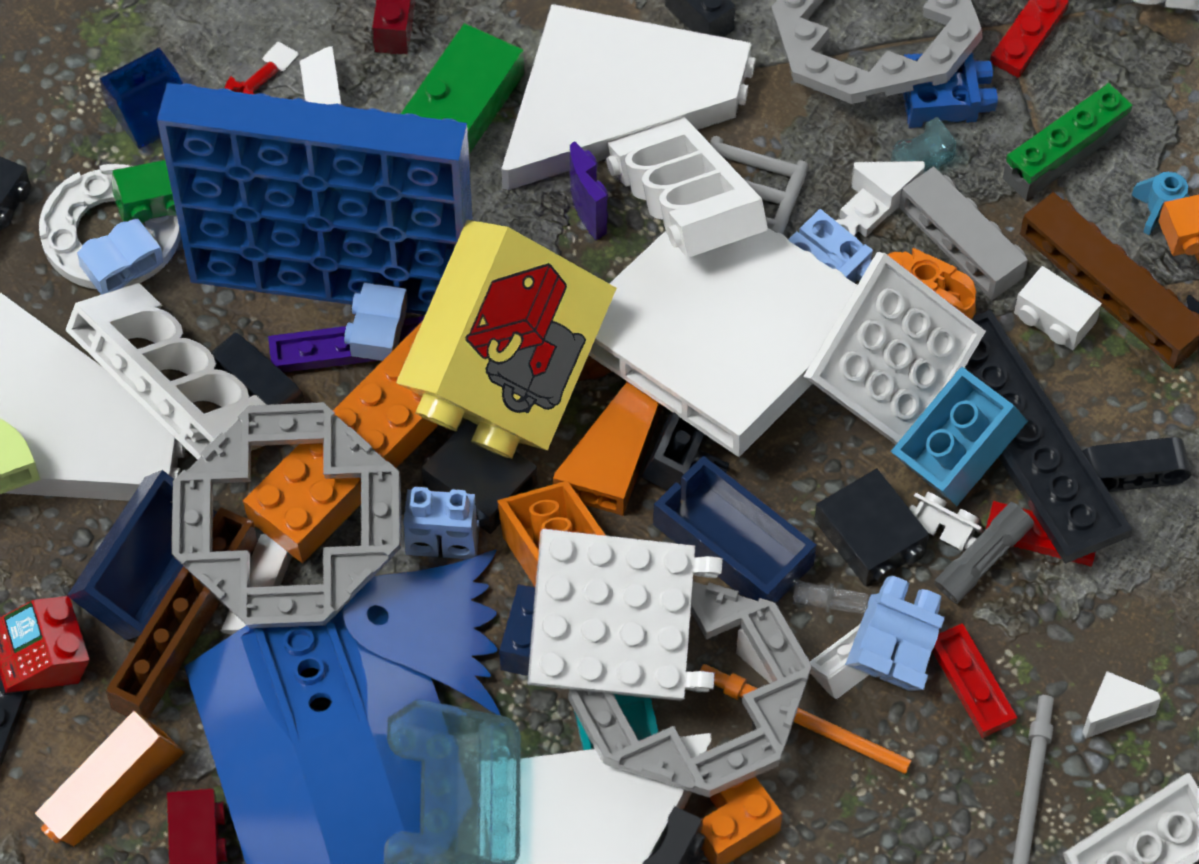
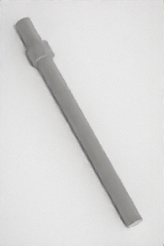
M1048 695L1039 696L1035 721L1030 724L1028 739L1032 743L1012 864L1029 863L1047 744L1051 743L1053 725L1050 724L1054 698Z

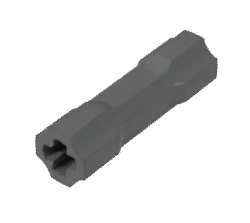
M1011 501L992 520L990 526L958 559L953 560L934 580V584L950 601L958 604L974 588L978 580L1034 526V521L1019 505Z

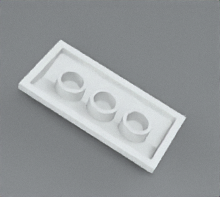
M1186 773L1065 851L1063 855L1066 864H1193L1198 861L1199 788L1191 774Z

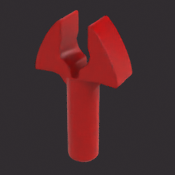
M269 61L245 82H238L231 76L224 88L234 92L254 94V91L278 72V67L274 62Z

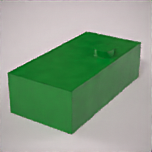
M464 23L401 114L411 113L420 117L441 120L453 119L458 122L467 123L468 149L470 154L523 77L524 50Z

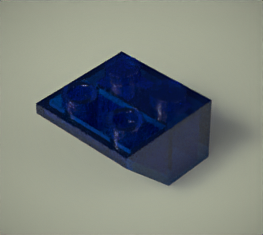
M159 47L99 78L106 105L138 149L161 138L157 118L167 83L183 84L177 70Z

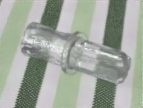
M796 580L793 604L826 609L827 613H829L830 609L865 614L869 597L866 593L833 588L834 583L826 586Z

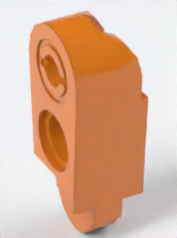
M912 248V254L907 252L887 254L969 319L973 318L976 313V288L973 280L967 274L958 271L957 267L915 248Z

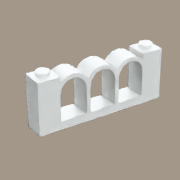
M685 117L608 143L610 156L606 158L610 174L613 177L617 176L626 187L630 186L635 197L646 200L649 214L654 218L664 221L665 230L674 248L678 247L687 258L768 230L762 198Z
M140 283L75 303L66 331L197 460L201 457L200 453L221 433L224 434L238 420V416L248 406L266 405L256 395L249 397L246 386L234 375L214 369L216 365L214 356L206 347L191 339L181 338L183 334L181 324L174 316L161 310L162 304ZM144 338L154 342V344L137 349L128 339ZM174 369L188 375L170 381L160 371ZM209 401L218 404L221 408L204 414L193 402ZM251 446V451L263 446Z

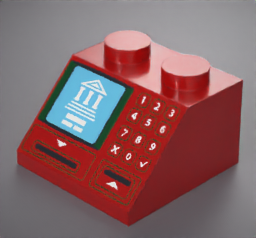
M69 597L35 599L0 617V676L5 693L79 683L89 663V657Z

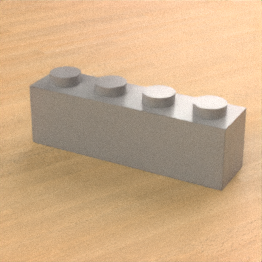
M933 166L902 188L899 208L991 300H994L1024 278L1028 261L1024 251L1018 245L1012 244L1002 234L1001 229L995 222L989 221L981 214L974 201L970 198H965L955 188L953 181L948 176L942 175Z

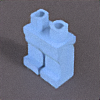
M821 209L799 229V232L796 231L788 239L800 249L811 252L825 265L839 270L847 279L854 283L857 280L860 282L872 261L873 250L866 244L863 245L855 236Z
M414 487L412 490H407L403 522L405 555L438 557L441 539L443 558L470 559L477 556L480 525L479 520H476L475 494H467L465 490H451L450 492L429 491L428 488ZM421 542L429 544V546H419L414 543ZM453 545H460V546H464V547H466V548H465V549H458V548H454V547H451V546H453Z
M890 576L886 578L880 592L870 596L867 604L868 608L863 616L845 665L871 676L880 677L881 680L908 691L923 690L928 676L925 674L931 651L935 646L939 628L942 627L945 618L938 615L941 595L921 589L918 590L914 604L904 601L910 583L896 576Z

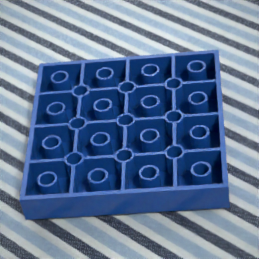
M167 83L157 122L191 283L352 305L355 293H361L363 284L370 283L407 289L408 305L406 312L426 315L466 220L473 221L467 123L458 122L453 119L441 120L420 117L411 113L404 115L389 113L374 108L367 110L351 108L337 103L329 105L308 102L299 98H277L262 93H240L225 88L218 90L203 88L188 83L181 85Z

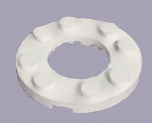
M100 165V170L81 176L78 172L62 182L47 199L39 221V233L43 250L54 269L69 281L80 286L97 289L79 265L77 252L83 245L78 240L77 227L81 217L90 208L100 203L115 201L112 192V170L132 167L130 165ZM168 215L145 222L147 231L161 247L163 262L148 274L132 279L124 287L141 283L151 278L170 261L181 239L177 216Z

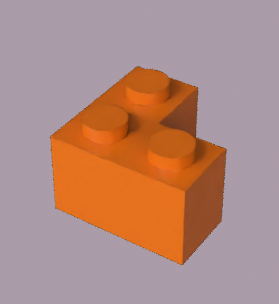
M1199 194L1164 202L1158 222L1172 256L1195 254L1199 263Z
M756 777L709 797L717 810L702 820L701 834L705 836V841L701 850L704 851V855L710 864H729L780 832L783 813Z

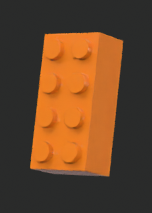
M568 481L497 500L503 538L535 588L540 532L542 529L606 536Z

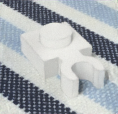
M862 188L840 209L839 218L841 219L835 221L853 236L859 232L867 237L888 217L889 207Z

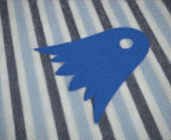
M496 549L445 566L374 576L343 607L345 625L352 637L362 647L384 659L406 666L442 682L473 699L494 714L501 716L493 699L475 677V675L490 677L491 674L479 661L472 657L497 652V647L481 632L474 629L493 619L497 612L471 600L481 595L488 588V584L473 581L489 565L497 551ZM374 605L381 606L388 612L389 619L383 625H375L368 619L367 610Z

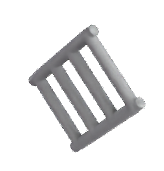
M713 136L710 144L723 158L790 177L785 191L745 180L762 200L780 204L775 218L766 217L767 227L775 233L783 234L805 180L809 164L805 161H798L797 164L730 146L724 144L722 138Z

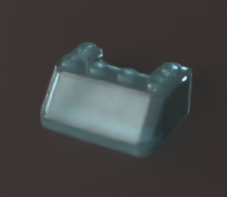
M416 699L388 717L387 741L390 749L401 758L421 761L420 834L402 831L389 837L384 847V864H515L520 855L521 736L517 725L505 716Z

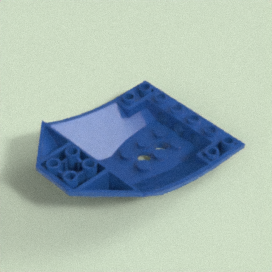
M374 605L367 610L368 619L375 625H383L389 619L388 612L381 606ZM343 608L326 625L248 628L244 626L184 666L246 864L440 863L474 805L431 677L384 659L362 647L352 637L345 625ZM307 668L320 670L318 674L310 678L300 676L301 672ZM319 697L328 698L332 702L331 706L322 712H316L310 708L311 702Z

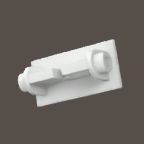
M927 492L925 497L915 493L914 497L920 503L918 507L911 505L909 509L929 534L934 536L939 525H944L945 529L939 539L963 552L977 539L973 537L975 531L981 534L984 532L982 527L977 525L980 519L963 509H960L958 514L944 508L947 502L930 492Z

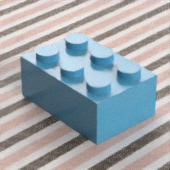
M961 366L891 452L908 469L958 506L1028 421L1013 404Z

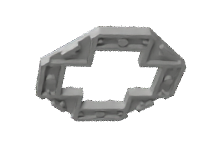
M777 0L772 5L774 22L780 34L781 44L788 59L793 81L850 104L866 101V96L885 92L886 96L912 91L913 85L925 82H932L933 86L947 83L982 40V28L971 0H928L923 6V17L946 26L917 61L887 50L871 71L867 72L818 53L830 38L829 28L807 19L824 0Z
M324 402L248 406L238 416V420L224 434L221 433L200 453L201 457L187 471L183 470L173 480L172 555L248 628L326 625L401 549L400 472L391 463L382 458L351 427L349 428L337 417L335 412ZM323 443V474L325 479L361 477V546L323 547V584L250 587V554L248 551L212 552L213 484L251 482V446Z
M692 581L690 612L705 638L709 639L741 625L773 680L772 683L743 695L742 703L757 727L756 730L691 758L674 726L638 741L612 693L570 689L568 700L603 764L711 797L779 766L811 671V663L776 603L761 598L759 601L739 596L738 591L712 583H708L707 586Z

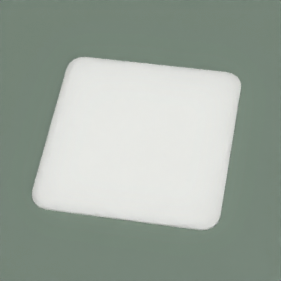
M277 42L262 59L267 63L269 61L274 62L280 71H284L298 56V53L281 42Z

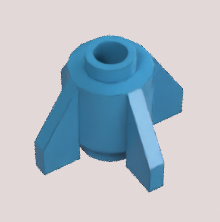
M1163 172L1135 185L1132 196L1146 203L1150 211V216L1143 231L1147 235H1150L1158 224L1164 202L1189 197L1187 193L1188 184L1183 176L1174 172Z

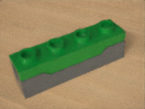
M1110 83L1106 84L1009 153L1006 158L1002 179L1027 201L1127 129L1133 104Z

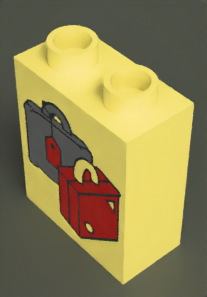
M466 220L396 383L422 396L415 412L420 417L454 431H457L462 417L477 424L478 426L471 442L488 451L510 459L513 458L518 443L548 451L617 288L509 227Z

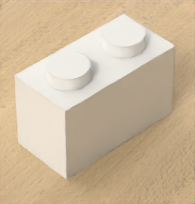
M1042 266L1018 294L1014 313L1025 324L1035 326L1046 333L1055 343L1065 345L1069 349L1074 350L1097 322L1102 303Z

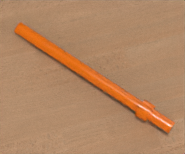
M703 664L700 669L701 672L714 673V685L724 689L723 694L736 700L758 689L747 684V679L735 673H732L730 676L706 664ZM801 708L797 710L794 723L903 774L907 773L912 760Z

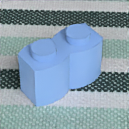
M139 219L117 224L108 236L88 240L77 252L81 269L101 295L121 289L132 279L148 274L163 262L161 247Z
M364 283L361 293H355L352 303V314L356 315L353 323H347L344 338L345 344H350L351 356L383 361L399 345L408 305L407 289Z

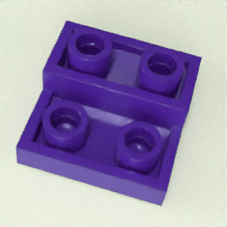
M574 141L570 144L571 196L582 223L597 241L607 234L608 192L604 185L597 180L598 163L594 155L589 150L584 151Z

